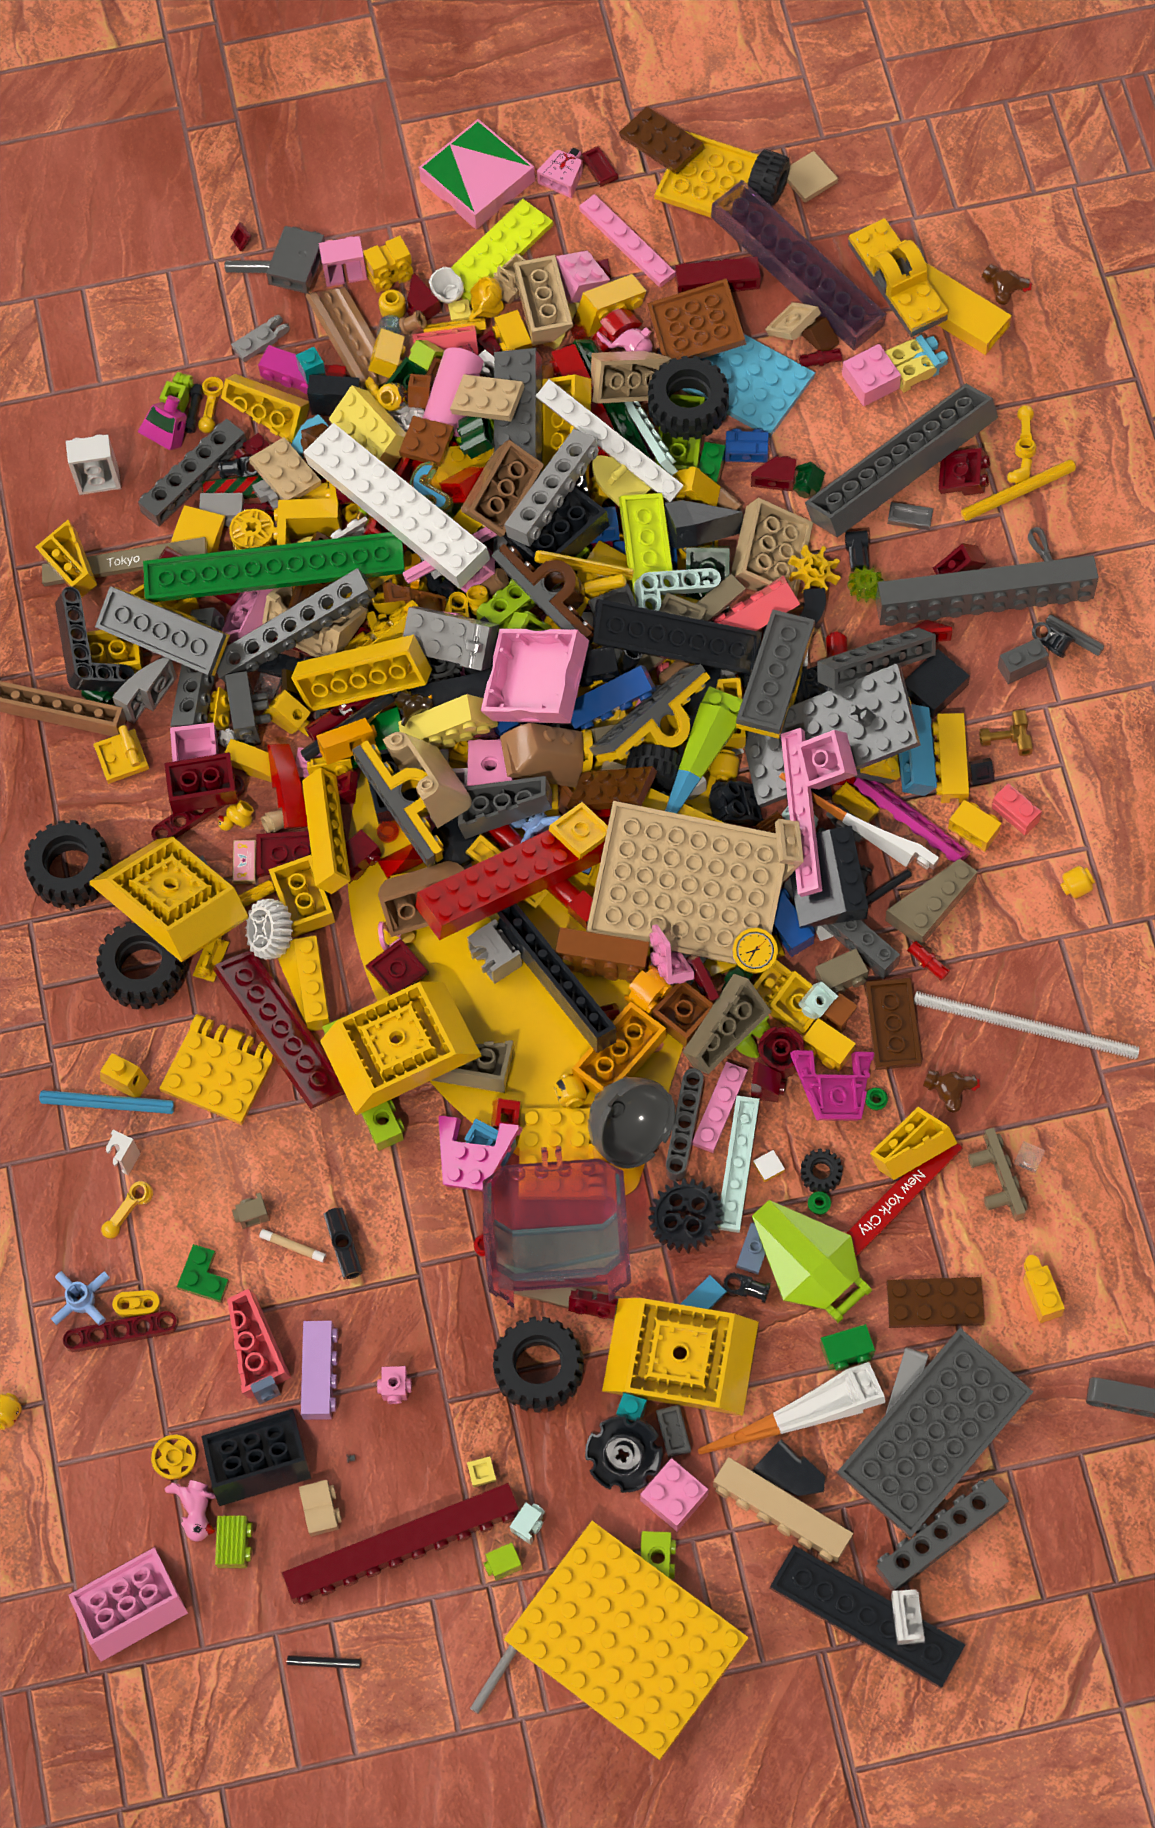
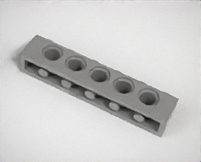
M576 429L572 430L504 524L507 537L529 547L534 540L539 538L541 530L551 521L556 509L562 506L568 492L574 489L576 481L585 474L591 460L597 457L599 449L595 437Z

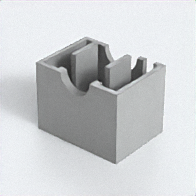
M496 919L467 937L472 959L476 958L477 961L481 959L486 960L485 964L481 966L482 972H486L494 984L522 966L521 953L519 950H515V947L511 945L501 929L498 930Z

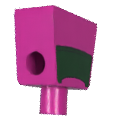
M168 396L166 403L153 404L138 433L168 450L180 448L187 418L186 414L177 410L180 400L177 397Z

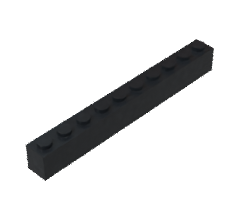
M603 647L586 652L579 685L583 687L590 686L594 682L601 680L609 682L615 679V677L620 676L614 648ZM492 670L431 682L424 686L407 689V691H411L413 695L421 694L424 697L432 695L434 703L432 708L466 694L484 698L487 682Z
M517 903L489 916L491 921L496 919L498 922L497 928L503 931V934L511 945L515 947V950H519L522 960L596 1053L616 1043L615 1025Z

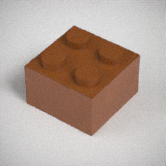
M687 982L677 983L652 1010V1018L663 1025L669 1035L686 1047L714 1004Z

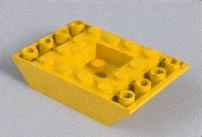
M174 837L156 839L90 881V885L180 962L191 957L248 919V914L235 888ZM165 885H169V886L174 885L175 887H174V888H167V887H165Z
M444 982L415 983L343 1017L333 1024L320 1041L356 1116L481 1057V1053ZM396 1035L403 1037L399 1043L391 1042V1039Z
M619 1298L602 1392L618 1395L627 1393L652 1401L743 1416L759 1322L722 1311L645 1298ZM678 1347H683L687 1351L686 1357L682 1360H678L673 1356V1351Z

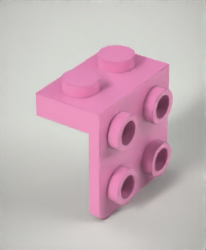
M657 924L652 925V933L649 934L653 946V952L650 954L652 965L658 968L660 977H664L668 984L684 983L688 980H693L694 971L682 953L671 951L670 942Z

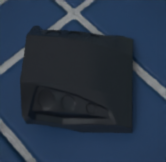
M717 781L712 785L709 803L713 818L724 823L756 826L764 820L755 797L753 784L742 781Z
M458 816L439 828L434 827L431 835L433 837L437 835L443 844V862L452 861L464 867L474 861L465 852L479 835L465 839L458 826Z

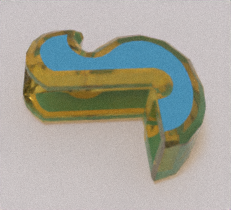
M430 461L420 464L412 474L410 485L446 514L451 512L453 509V499L448 494L429 485L438 469V465Z

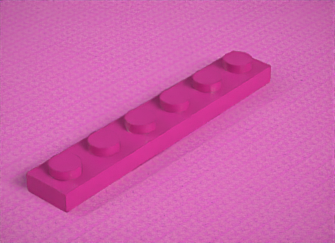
M857 778L854 782V785L859 788L863 795L875 800L880 808L887 809L897 821L908 825L913 833L925 838L930 846L942 851L950 861L956 862L958 859L963 861L970 854L971 851L880 782Z

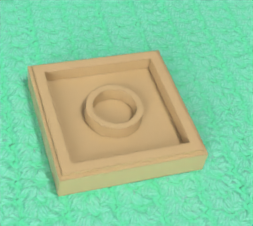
M813 151L790 165L787 183L806 203L838 183V178Z

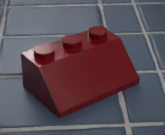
M230 752L164 763L168 798L173 814L238 803Z

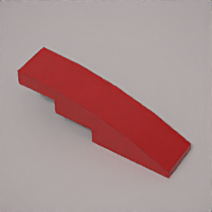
M269 744L268 754L272 788H276L278 808H282L284 829L305 828L308 826L305 802L291 747L289 744Z

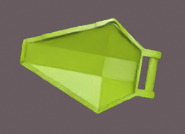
M768 1200L752 1215L759 1239L783 1301L823 1309L839 1323L844 1319L843 1315L864 1295L868 1296L872 1292L869 1285L859 1276L851 1235L771 1200ZM855 1283L858 1289L835 1309L831 1304L850 1285Z

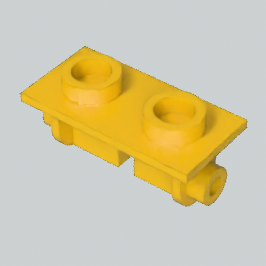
M218 687L217 691H214L210 696L209 711L214 712V714L208 715L207 723H214L216 731H225L228 729L230 717L228 692Z
M351 756L329 765L326 764L323 757L312 758L311 761L307 762L308 774H312L320 767L336 775V777L350 770L353 771Z
M222 936L203 948L193 973L194 977L210 982L215 981L217 975L213 968L216 964L222 962L229 945L228 941L221 940Z

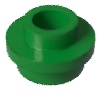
M881 1088L870 1089L865 1099L867 1107L875 1111L885 1108L888 1103L887 1093ZM878 1097L881 1101L875 1103L872 1101V1098Z
M815 1192L808 1199V1208L816 1215L827 1213L831 1207V1199L824 1192ZM820 1199L824 1202V1204L818 1206L816 1205L815 1201Z

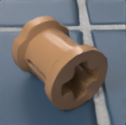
M419 310L407 318L402 317L399 319L400 329L405 335H410L412 331L418 328L424 329L427 324L425 316Z

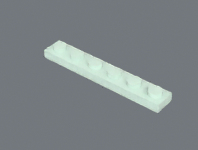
M624 402L628 413L658 462L671 476L677 472L673 464L676 460L661 440L662 438L659 433L653 429L655 427L640 406V402Z
M736 1096L721 1195L723 1206L719 1208L724 1212V1215L719 1217L724 1223L717 1225L719 1230L740 1233L759 1107L758 1098Z

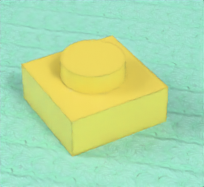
M468 299L448 303L451 321L469 319L471 311Z
M491 1457L467 1462L473 1487L496 1482Z

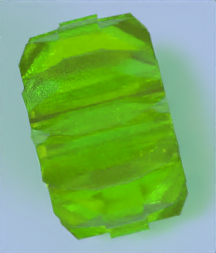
M865 565L863 570L856 567L854 573H850L849 582H847L850 595L856 596L857 601L862 598L866 603L869 601V598L875 601L878 582L884 581L881 579V572H875L874 566L870 570Z

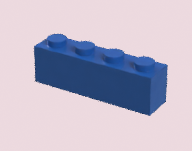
M640 665L576 698L571 719L574 729H590L595 726L594 722L597 720H608L614 716L613 712L619 709L625 711L633 707L632 703L638 699L642 702L653 696L652 692L657 689L646 667Z
M782 888L780 889L772 931L777 935L778 940L789 955L793 957L814 944L815 930L813 927L799 928L796 907L789 901L790 896L788 892Z

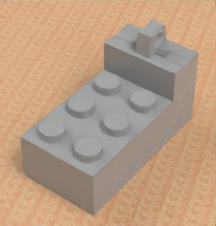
M412 606L408 608L403 637L415 635L424 655L427 657L459 663L460 666L482 671L491 667L499 624Z

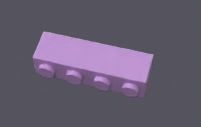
M303 1321L301 1416L303 1420L332 1419V1412H336V1398H332L333 1389L337 1388V1375L333 1374V1366L337 1365V1351H333L334 1342H338V1329L334 1328L332 1321Z

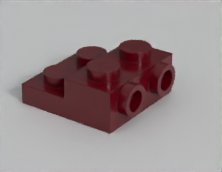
M982 448L953 451L940 461L939 492L941 494L962 492L964 496L985 493V487L989 486V477L986 474V468H990L989 456L985 454Z

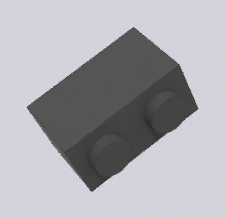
M1036 638L999 656L998 669L1007 684H1010L1045 668L1049 654L1040 639Z

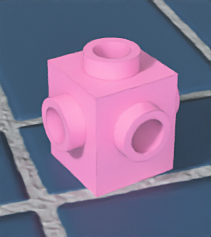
M405 1366L382 1367V1379L377 1380L378 1394L382 1395L383 1401H387L389 1404H399L402 1400H407V1393L412 1392L411 1378H407Z

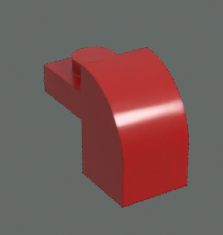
M619 308L607 314L600 321L602 326L597 332H600L613 343L624 332L630 329H638L642 323L629 309ZM596 332L591 339L603 352H610L612 348L601 342Z

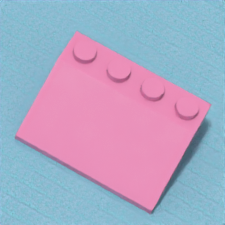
M155 1547L68 1595L86 1637L100 1661L109 1658L188 1613Z

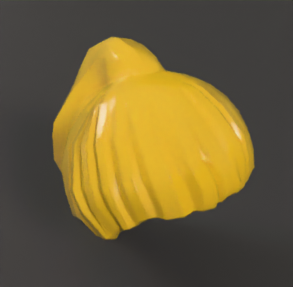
M490 276L480 278L470 290L473 308L469 316L471 320L478 316L496 317L504 308L502 289L499 282Z

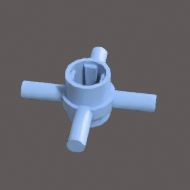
M542 812L509 825L512 828H523L525 834L521 841L522 843L549 830L550 824L562 816L547 817Z
M62 1271L57 1273L55 1278L66 1289L65 1298L67 1304L50 1319L58 1325L72 1311L78 1313L87 1312L98 1325H102L106 1319L94 1307V1292L109 1280L110 1277L105 1272H102L87 1286L82 1282L72 1283ZM81 1295L82 1298L78 1301L76 1297Z

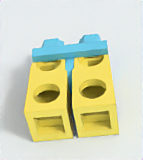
M919 335L916 339L909 340L885 351L901 374L900 389L903 393L910 390L912 385L938 375L940 368L948 363V356L944 351L937 354L933 352L938 348V343L934 336L924 339L922 335Z

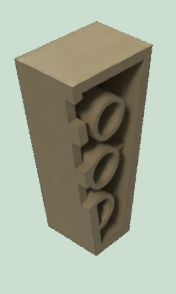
M958 859L886 911L885 921L914 942L917 940L918 943L923 945L974 885L978 871L961 859Z
M733 974L683 1050L684 1055L695 1069L709 1074L771 1013V1010L749 979Z
M513 1040L505 1041V1043L489 1041L484 1042V1044H476L481 1057L432 1081L505 1093L514 1053Z

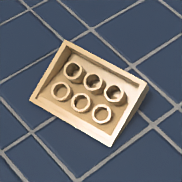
M757 498L746 506L731 574L746 589L755 591L764 589L784 575L797 597L801 580L789 581L791 573L797 572L798 569L795 566L789 565L788 561L792 555L799 559L804 558L800 551L803 545L808 546L813 522Z

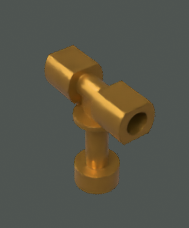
M1026 710L1012 712L1013 725L1010 726V730L990 732L989 728L979 729L981 747L990 746L991 741L1011 739L1012 743L1017 744L1019 756L1031 755L1033 747L1031 737L1026 732L1028 727Z

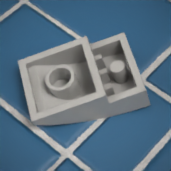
M164 657L145 666L129 678L112 697L115 706L123 708L127 721L134 724L145 708L154 711L177 679L171 659Z

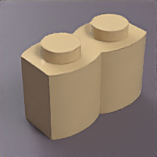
M324 1480L300 1486L299 1491L310 1536L339 1530L338 1523H341L342 1519L339 1508L334 1509L333 1500L337 1499L334 1485L329 1486L328 1481Z

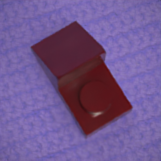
M350 770L336 777L340 804H355L358 786L357 772Z

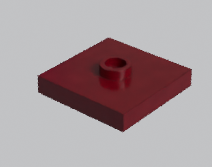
M402 939L365 965L366 969L389 996L418 983L429 974L426 967Z
M695 955L687 956L685 959L694 971L693 980L700 994L711 1001L719 998L711 981L712 976L708 969L704 967L700 957Z

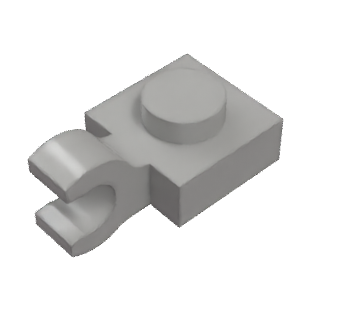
M265 480L252 485L261 503L268 501L273 510L278 508L279 498Z

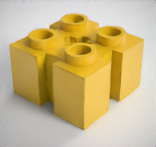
M401 236L386 241L384 246L378 247L376 245L363 251L366 275L376 293L389 290L392 287V283L397 281L398 283H405L413 275L411 254Z

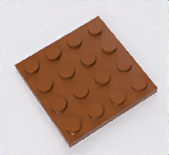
M727 278L647 303L663 356L671 359L676 358L677 360L681 359V356H688V358L697 356L702 359L747 345Z

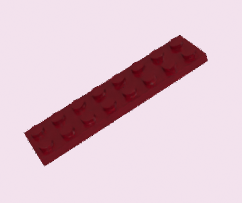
M249 950L214 966L213 971L310 1109L345 1094L326 1053L258 957L254 955V952Z

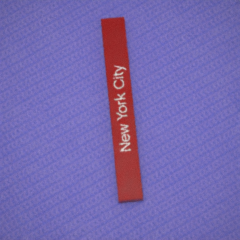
M957 1143L904 1174L846 1233L851 1235L856 1258L962 1151L963 1147Z

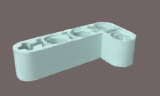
M713 568L644 573L634 583L637 607L646 608L645 601H648L652 604L653 610L658 611L661 607L660 595H666L667 592L670 594L709 592L719 585L721 576ZM684 577L691 580V586L686 585ZM663 579L669 580L671 587L665 586ZM642 580L648 581L650 589L643 586Z

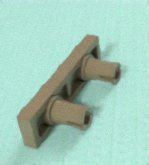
M994 1127L987 1129L983 1136L987 1149L968 1155L971 1168L992 1163L1003 1189V1192L984 1197L985 1207L989 1211L1007 1205L1010 1207L1015 1222L1023 1220L1028 1210L1027 1203L1024 1197L1020 1198L1018 1189H1020L1019 1182L1016 1176L1012 1177L1010 1158L1008 1155H1004L1001 1148L1004 1147L1000 1134H996Z

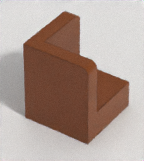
M410 374L408 407L426 409L430 396L431 375Z
M839 993L836 1000L824 1012L823 1022L842 1033L846 1028L847 1020L857 1009V1005Z

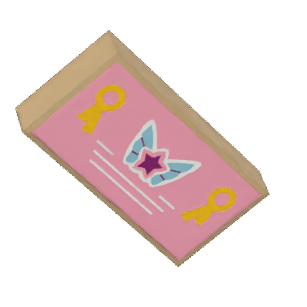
M256 840L233 841V884H256Z

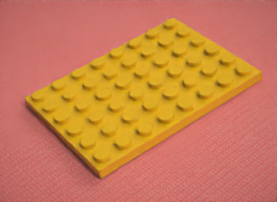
M591 1521L503 1640L661 1761L749 1638L595 1522Z

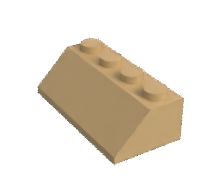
M555 255L514 263L515 278L532 346L555 341L573 327Z

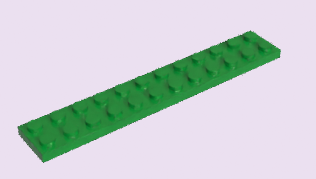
M391 532L146 560L143 561L145 600L162 602L335 582L357 568L366 578L403 574L405 572L403 542Z

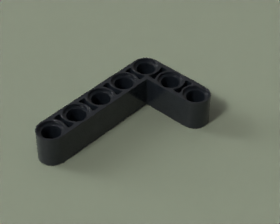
M66 587L56 600L55 607L68 684L75 690L117 692L135 673L130 666L124 664L92 663L80 592L74 587Z

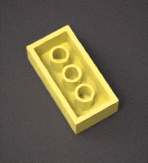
M351 385L329 420L392 470L401 458L399 450L406 432L369 391Z
M466 694L412 716L405 727L401 725L402 721H399L398 724L400 732L433 744L438 749L453 747L459 741L471 740L474 735L489 733L490 729L498 726V722L492 721L481 712L484 698Z

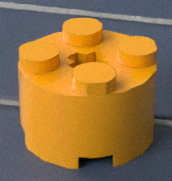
M649 965L648 968L650 970L647 973L642 970L628 987L631 993L629 996L625 995L624 1000L628 1003L631 1001L649 1016H652V1010L674 987V983L668 984L664 977H660L658 968Z

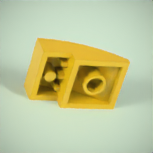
M184 505L171 542L205 537L207 539L208 553L218 552L226 516Z
M776 959L768 970L757 975L752 985L771 1010L770 1016L803 1035L814 1019L807 1017L798 1004L813 985L796 971L791 972ZM816 999L817 1004L821 1005L822 1003Z

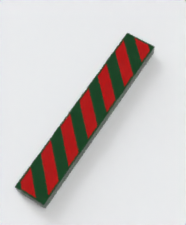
M261 475L202 481V493H243L244 499L258 498L252 485L264 479ZM317 475L321 483H328L323 476Z

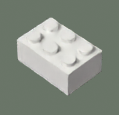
M95 435L93 437L74 438L66 441L68 464L79 495L121 489L119 467L108 435Z

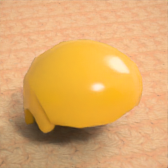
M377 593L376 597L372 598L373 606L381 614L390 615L402 607L400 601L385 603L384 593Z

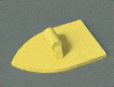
M597 456L592 460V470L597 484L619 507L620 496L647 494L651 490L648 485L627 470L624 464H620L612 457Z

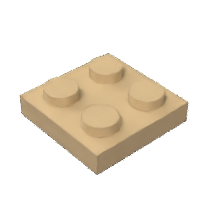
M792 302L765 330L769 336L794 340L801 336L804 329L815 322V319L821 312L817 306Z

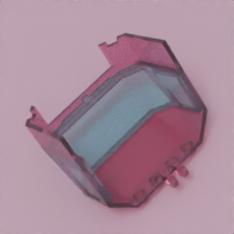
M556 1146L555 1157L557 1162H548L547 1147H542V1163L505 1165L483 1180V1238L488 1288L491 1294L496 1297L499 1295L507 1301L509 1306L514 1308V1291L608 1285L610 1302L616 1297V1292L631 1283L623 1170L601 1159L562 1161L561 1146Z

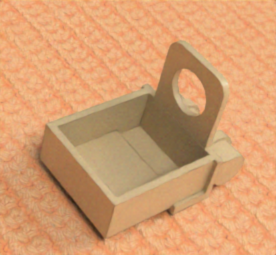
M517 253L502 267L498 266L497 272L494 273L493 277L501 286L502 300L509 304L515 298L518 299L520 297L515 278L514 263L526 261Z

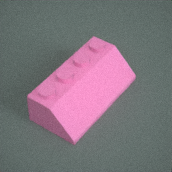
M274 589L240 593L224 620L225 624L222 632L230 635L228 642L233 643L263 625L266 597Z

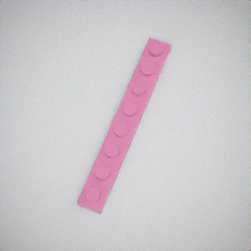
M798 728L781 734L789 816L790 820L799 821L804 862L795 872L798 894L804 897L821 892L822 883L811 788L806 787L796 744L806 741L805 731L802 728Z

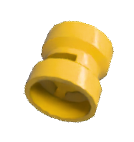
M475 585L467 590L466 596L472 614L477 615L478 607L490 600L488 598V590L483 585Z

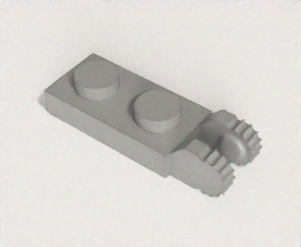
M276 315L270 318L267 323L257 327L231 345L242 361L246 362L265 350L268 345L271 346L276 343L279 338L288 333L290 327L286 323L277 327L282 323V317Z

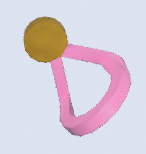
M384 921L378 924L379 941L384 951L400 939L406 945H410L415 941V934L413 931L397 935L399 938L388 945L385 942L383 932L384 929L389 933L388 927Z

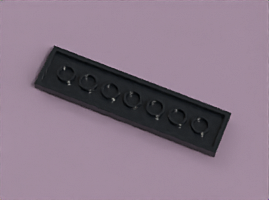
M597 599L593 619V637L590 643L695 665L701 664L705 667L751 676L760 649L762 632Z
M793 1545L769 1588L940 1689L945 1684L965 1647L964 1643L922 1620L925 1642L897 1645L893 1606L890 1600Z

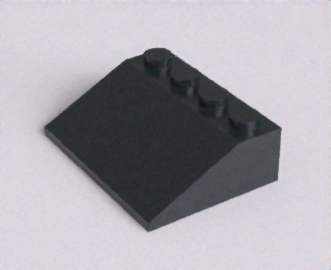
M574 487L564 498L562 506L553 513L551 521L543 527L539 538L534 540L530 547L507 537L506 532L503 537L536 570L543 564L535 561L536 551L541 550L576 557L604 532L610 524L607 510Z
M852 826L834 828L817 833L816 839L822 891L801 897L797 890L796 872L794 871L790 875L799 928L867 919L868 904Z
M293 1409L201 1436L212 1489L219 1507L312 1479Z

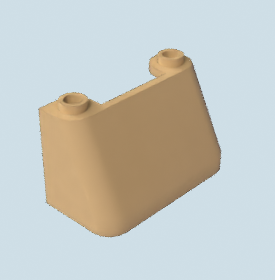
M295 586L275 588L267 594L263 624L288 610ZM362 606L357 607L348 616L340 617L331 626L320 629L311 638L297 643L295 647L315 658L342 652L365 621L367 609ZM296 625L291 628V631L296 628Z
M403 732L392 733L383 739L399 771L406 767L417 768L428 774L417 784V792L437 828L470 808L472 800L469 793L435 745Z

